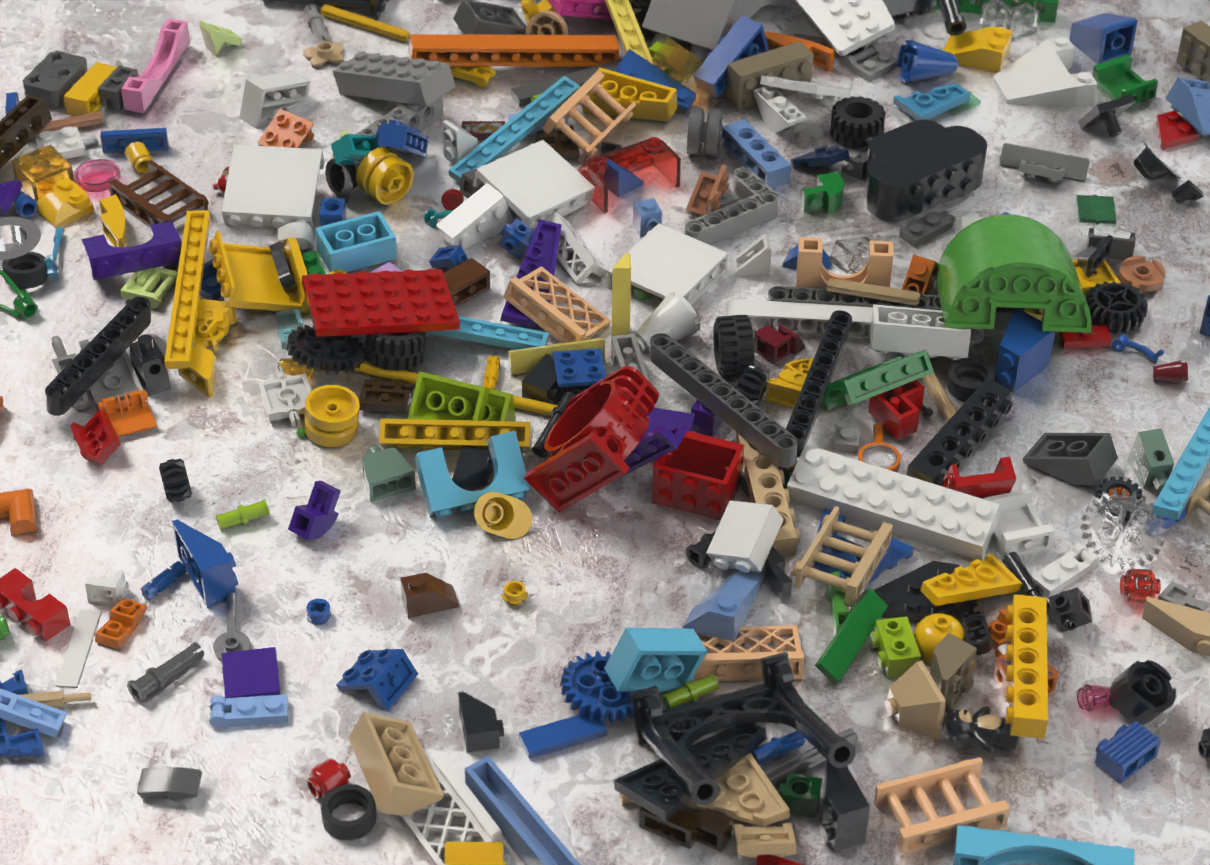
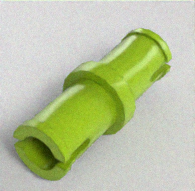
M264 499L244 507L239 505L235 510L217 514L216 520L221 531L241 523L243 525L249 524L248 521L265 515L268 516L270 512Z
M709 674L692 683L690 681L685 682L683 687L663 694V702L667 709L681 706L687 702H696L699 697L718 690L719 684L713 674Z

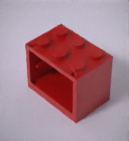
M686 431L678 449L656 459L653 465L652 503L721 520L729 501H734L741 485L745 445Z

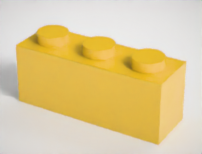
M96 62L64 95L67 114L78 116L96 112L103 105L98 87L117 67Z

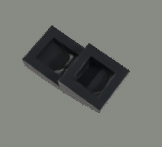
M772 546L765 561L766 577L781 602H785L791 599L792 580L785 573L786 560Z

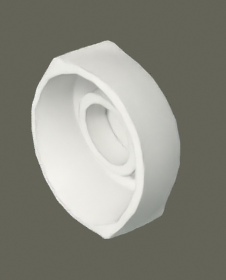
M292 222L277 230L278 241H281L284 248L287 238H297L300 251L315 245L312 228L306 223Z

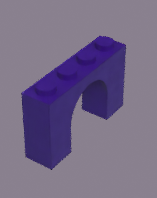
M168 221L149 225L152 239L144 244L133 247H113L107 243L105 235L81 239L85 260L93 280L179 263L182 241L173 222Z

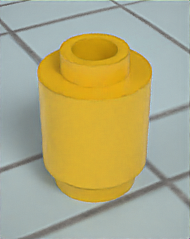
M141 142L130 144L125 150V156L133 170L141 174L149 172L147 161H153L146 146Z

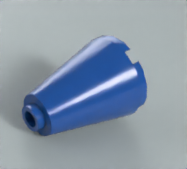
M906 40V45H901L897 67H901L902 74L898 73L903 82H914L952 75L957 70L958 60L952 53L912 40Z

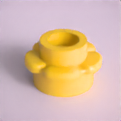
M510 581L504 586L502 599L511 605H518L527 599L528 593L525 591L523 583Z

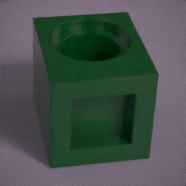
M788 772L786 784H780L779 795L790 809V814L816 818L821 795L822 778Z

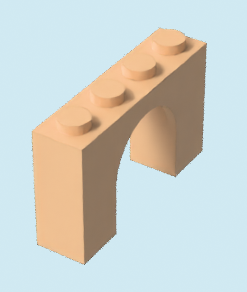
M799 237L796 287L827 289L829 278L890 287L893 264L892 241L869 240L866 265L855 274L837 275L828 271L822 264L823 238Z

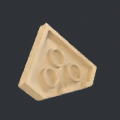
M751 753L716 780L719 786V794L713 803L700 806L691 800L686 804V807L705 811L708 807L715 811L723 812L735 820L762 827L790 818V809Z

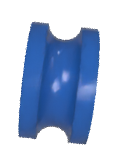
M316 598L306 605L307 619L310 623L321 625L328 622L331 618L330 604L327 600Z

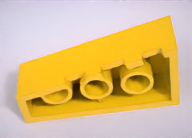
M598 69L605 75L600 82L602 88L625 109L633 102L637 104L632 110L634 113L632 118L669 122L677 110V89L607 69ZM589 94V99L608 116H620L597 94ZM584 105L582 106L583 113L593 114Z

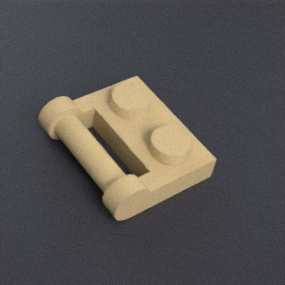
M782 823V826L743 827L742 824H733V840L737 855L752 858L758 855L772 854L776 857H784L788 854H796V840L791 823Z

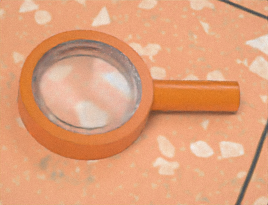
M875 423L873 425L874 442L868 443L860 449L858 461L898 472L901 455L894 446L883 442V425Z

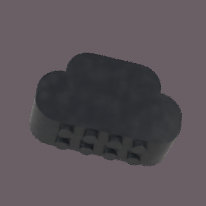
M931 120L912 121L874 137L869 142L864 206L881 220L898 222L979 188L983 180L987 141L971 128L964 126L945 128L943 125Z

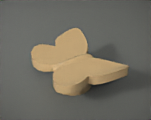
M323 41L318 43L317 47H308L303 50V56L307 60H311V67L313 68L321 67L326 62L334 64L344 62L343 48L340 43Z

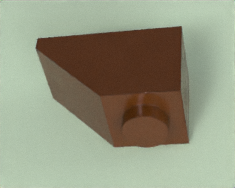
M426 572L400 578L401 600L407 618L459 608V602L453 585Z

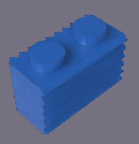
M1134 721L1129 726L1122 725L1116 731L1114 737L1110 740L1105 738L1097 745L1095 764L1122 784L1123 781L1141 769L1142 766L1144 767L1149 761L1156 758L1161 740L1155 734H1152L1151 731H1148L1147 727L1139 724L1138 721Z

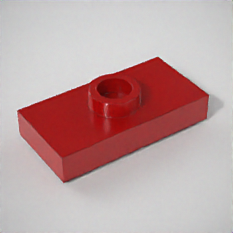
M1091 326V333L1059 332L1063 348L1111 347L1112 340L1107 326Z

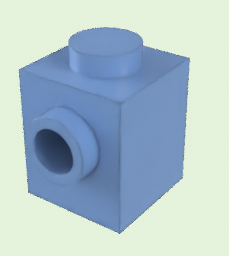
M655 198L633 202V225L639 236L643 237L656 225L662 224V211Z

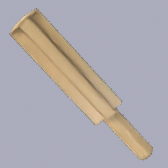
M63 691L20 695L53 708L64 707V704L68 702L92 699L90 692L64 694Z

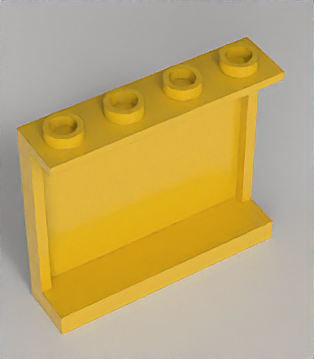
M216 230L215 237L211 239L209 244V252L213 254V267L217 269V281L221 284V296L224 297L226 306L308 314L309 308L302 286V275L308 274L297 238H287L285 251L297 289L285 293L278 277L270 247L223 243L220 231Z

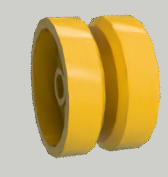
M385 147L369 152L361 161L356 173V182L359 188L384 205H391L400 201L407 194L414 178L411 165Z
M324 385L311 391L305 400L304 426L308 438L314 443L325 447H340L354 440L358 433L360 410L359 399L356 394L348 388L339 385Z

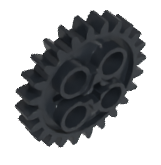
M306 324L304 328L297 327V330H292L291 334L288 335L286 346L288 355L292 356L293 361H299L298 365L306 364L308 370L315 368L317 373L324 370L328 375L330 371L339 375V371L345 374L348 373V370L354 372L355 368H360L361 364H363L365 348H363V343L359 342V338H352V335L316 337L314 327Z

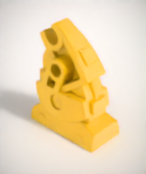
M200 299L193 346L199 343L206 349L207 347H212L214 352L218 351L217 342L226 336L230 325L235 324L237 321L235 308L227 307L224 301Z
M814 358L799 359L785 364V369L778 374L777 379L770 378L768 380L765 401L794 408Z

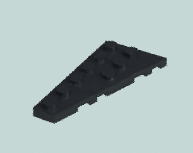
M755 723L736 725L691 745L688 751L716 781L767 739L766 729ZM662 759L614 779V789L665 821L692 800L688 795L687 788Z

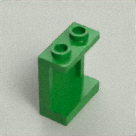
M1129 55L1094 65L1092 74L1097 82V89L1110 100L1132 94L1136 101L1132 105L1155 98L1158 80L1154 78L1144 81L1131 70L1133 58Z

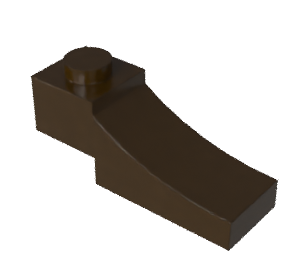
M641 806L639 827L688 849H691L694 843L698 842L722 853L732 837L733 818L723 812L707 807L705 811L698 812L678 811L665 821Z

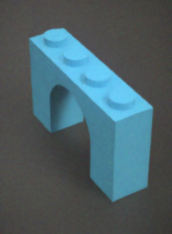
M512 431L494 435L488 439L487 443L493 462L494 477L492 483L480 491L464 490L452 481L448 473L442 447L417 453L414 460L428 515H436L437 518H443L452 515L451 511L461 509V513L473 511L477 500L488 492H499L519 500L525 498L524 494H527L530 490V485L523 479L526 475V470L516 432Z

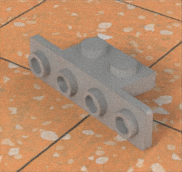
M1004 143L999 163L1019 168L1018 172H1022L1023 176L1029 178H1036L1037 175L1045 177L1044 180L1049 182H1058L1063 177L1085 181L1090 159Z

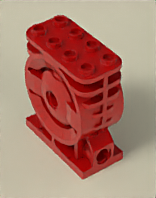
M624 366L574 396L545 440L544 448L550 454L549 459L529 470L523 479L559 513L627 474L629 466L623 460L638 445L648 428V415L653 411L659 399L657 389L637 369L631 366Z

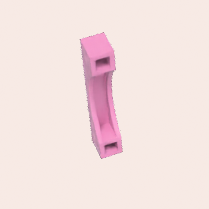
M167 19L160 30L158 42L148 66L139 76L129 77L121 88L124 110L145 113L190 43L187 21Z

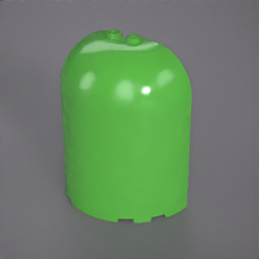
M1001 214L989 216L965 227L945 248L936 271V285L946 328L994 329L996 307L1043 309L1042 331L1091 333L1092 323L1089 307L1071 255L1059 236L1044 224L1020 215Z

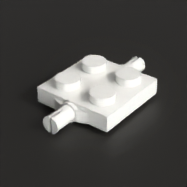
M65 127L61 130L44 131L34 137L35 147L24 148L22 152L24 158L37 155L41 158L43 164L86 155L85 145L95 144L98 141L96 134L83 137L79 134L77 127Z
M279 366V370L278 367H275L274 373L276 378L258 383L268 420L270 422L290 418L292 427L296 428V423L297 427L302 424L299 416L305 415V400L312 391L306 373L286 376L282 366Z

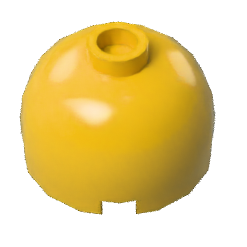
M937 613L926 616L917 624L913 635L922 657V662L932 665L934 648L948 633L966 642L964 628L957 619L950 615Z

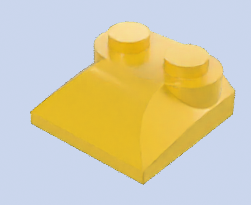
M65 178L60 179L53 185V192L36 201L38 205L36 212L55 229L94 212V206L88 194L74 181Z

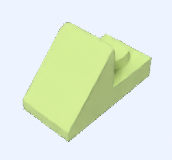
M201 21L199 24L205 47L216 56L223 44L226 46L231 44L240 46L243 40L230 29Z

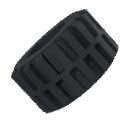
M851 96L850 98H843L841 101H837L833 105L831 112V137H833L835 142H839L840 145L847 146V148L861 149L864 146L869 147V144L865 142L867 138H874L884 133L886 115L884 107L871 98H863L861 96Z
M747 315L718 316L713 328L714 356L717 370L721 377L741 375L750 365L754 366L755 361L754 336L751 322Z
M426 331L365 334L364 357L373 366L387 370L401 371L418 367L424 362Z

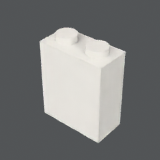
M729 501L706 553L713 560V564L720 569H738L746 573L749 571L761 572L784 519L773 505Z

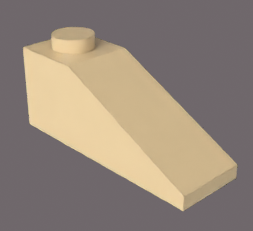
M1147 596L1142 619L1189 651L1210 656L1209 612Z

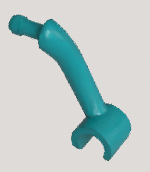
M433 209L426 210L424 221H429L430 226L435 227L438 224V219L445 218L454 210L437 212Z

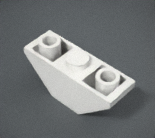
M766 85L754 90V96L763 122L774 133L806 121V116L775 87Z

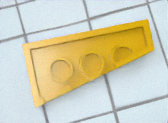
M991 553L986 555L983 561L976 559L966 568L962 566L955 568L952 574L943 573L924 581L920 591L935 606L1019 592L1022 582Z

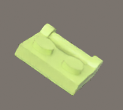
M160 267L136 271L120 290L121 298L132 300L135 297H145L151 302V308L156 309L162 303V298L171 286L176 285L177 272ZM160 279L164 280L156 292L151 293Z

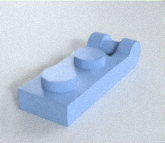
M0 689V718L32 730L38 729L43 734L57 737L67 712Z
M287 694L225 698L221 695L213 696L210 699V710L212 712L209 715V723L214 727L288 723Z

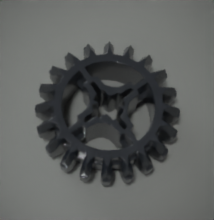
M1114 280L1112 283L1104 281L1102 285L1096 284L1095 287H1091L1085 296L1092 325L1107 326L1109 331H1115L1117 334L1119 331L1127 333L1129 329L1135 331L1136 327H1140L1147 316L1148 304L1145 294L1140 293L1139 289H1133L1131 284L1127 286L1123 282L1119 284Z

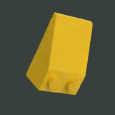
M992 26L963 32L957 36L950 35L943 51L954 54L959 65L998 73L1001 71L1010 52L1013 31L1003 27Z

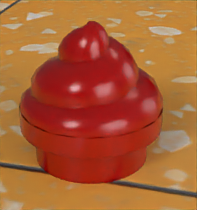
M457 189L446 190L441 198L443 207L448 211L455 210L464 202L462 193Z

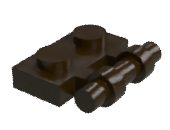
M554 128L549 134L545 133L544 130L537 132L536 142L544 140L565 160L580 158L579 147L562 131Z
M376 377L374 380L365 379L359 398L360 410L407 414L414 383L404 382L403 379H396V381H384L383 378Z

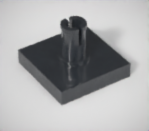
M1130 94L1098 104L1078 121V124L1083 129L1104 122L1110 138L1116 137L1123 133L1117 117L1136 101L1133 95Z

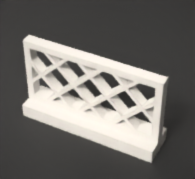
M440 753L432 758L434 764L431 767L440 787L444 789L442 790L444 797L452 799L450 808L436 807L437 802L430 806L415 811L428 813L425 824L412 821L414 812L400 817L435 865H444L441 858L448 833L462 835L460 842H466L468 836H478L483 842H502L503 846H505L501 829L445 756ZM433 815H447L445 826L431 824ZM453 816L465 817V827H452ZM429 831L442 833L440 843L427 842L426 839Z

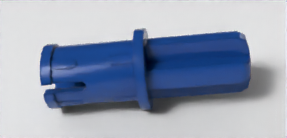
M795 731L781 738L773 737L770 742L756 747L750 753L758 765H761L777 757L783 758L785 753L803 746L806 741L798 731Z

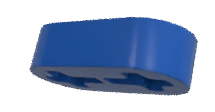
M18 92L6 93V115L19 103Z

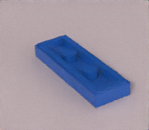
M167 128L100 132L103 153L125 152L126 148L134 142L143 143L148 151L169 150Z
M587 713L583 716L576 715L519 732V740L528 759L607 736V728L604 722L603 724L600 723L598 717L589 721V714Z

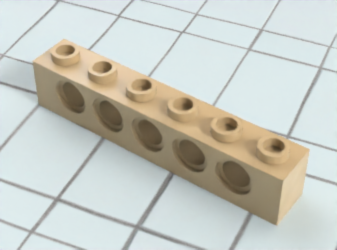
M736 432V443L745 445L743 473L751 503L773 505L784 519L772 546L781 556L796 554V543H800V532L793 525L795 523L794 510L788 507L790 497L788 489L783 488L785 484L783 470H778V465Z

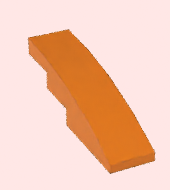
M764 31L769 51L800 41L814 54V65L827 71L833 68L835 50L798 37Z

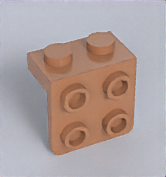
M722 164L717 176L701 171L686 208L687 214L700 217L721 208V196H725L729 188V183L727 182L730 173H727V165Z

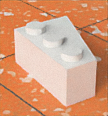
M295 71L246 79L239 118L254 128L260 127L261 122L268 118L272 120L279 109L289 111L307 101L311 81Z
M487 183L436 226L442 239L449 245H461L463 250L499 233L506 223L511 225L514 219L504 196Z

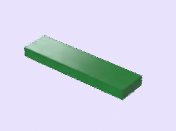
M871 588L863 592L815 664L833 684L840 681L874 629L876 620H880L888 607Z

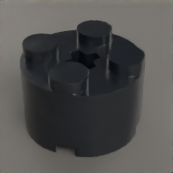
M1150 660L1145 662L1136 661L1113 680L1110 688L1111 696H1109L1108 700L1111 707L1118 710L1126 719L1131 722L1138 721L1139 724L1144 725L1172 706L1176 699V688L1172 689L1170 684L1172 678L1160 664Z

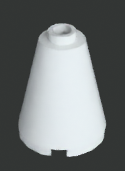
M676 292L668 294L635 332L640 351L650 352V338L654 334L665 333L678 341L700 330V322L696 324L694 320L697 314L683 296H674Z

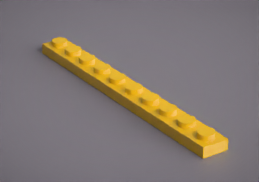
M210 210L187 211L164 360L166 369L190 368L211 220Z

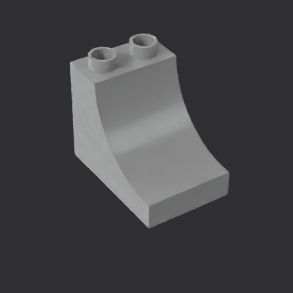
M651 0L642 27L654 34L651 44L658 41L675 48L678 43L689 46L691 48L688 56L704 62L708 54L716 48L721 38L726 36L731 30L732 25L742 15L751 19L764 6L770 5L778 8L781 0Z

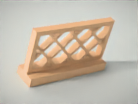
M542 266L521 279L517 277L511 279L503 296L504 299L560 343L588 340L607 328L611 323L609 318ZM541 276L547 282L537 281V277ZM538 288L547 289L549 293L539 292ZM554 291H559L563 293L565 296L556 295ZM556 302L566 303L567 307L557 306ZM572 304L578 305L582 310L572 308ZM574 316L584 317V321L576 320ZM589 318L596 319L600 323L590 322Z
M797 625L741 627L736 637L738 639L734 642L696 633L698 637H708L710 640L706 643L701 641L708 652L694 675V681L704 678L709 674H713L717 681L763 680L760 658L783 653L785 650H788L786 652L788 653L789 665L793 672L794 680L803 679L804 652L801 651ZM792 635V637L789 638L787 641L780 638L779 636ZM753 636H762V637H764V639H762L761 641H758V640H756V639H754V638H752V637H753ZM773 642L779 646L776 649H772L767 645ZM719 643L723 645L725 648L719 651L713 646ZM747 643L752 647L746 650L740 647V645Z

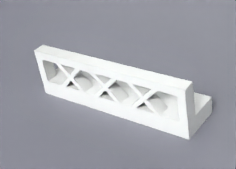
M554 211L546 221L562 224L560 239L564 238L563 247L558 248L557 259L579 285L592 272L603 278L607 273L605 267L570 222ZM574 251L573 260L567 261L568 252ZM585 264L586 267L577 275L578 265Z

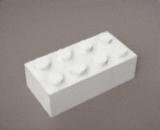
M873 304L870 327L871 350L879 353L899 352L902 355H912L926 350L930 358L937 356H946L953 360L968 358L971 328H946L941 310Z

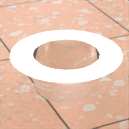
M20 217L0 218L1 269H3L2 263L4 260L25 255L37 246L41 238V231L34 222Z

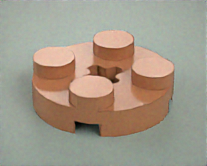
M1132 256L1122 262L1118 278L1124 285L1128 286L1131 284L1133 289H1139L1140 293L1152 292L1163 288L1166 270L1157 260L1152 259V262L1146 261L1144 256Z

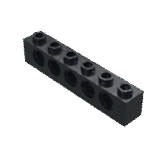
M987 378L911 461L907 468V476L942 486L950 465L956 464L957 469H959L963 459H968L974 447L984 441L987 432L990 429L996 428L1002 415H1007L1013 405V402H1011L1012 390Z

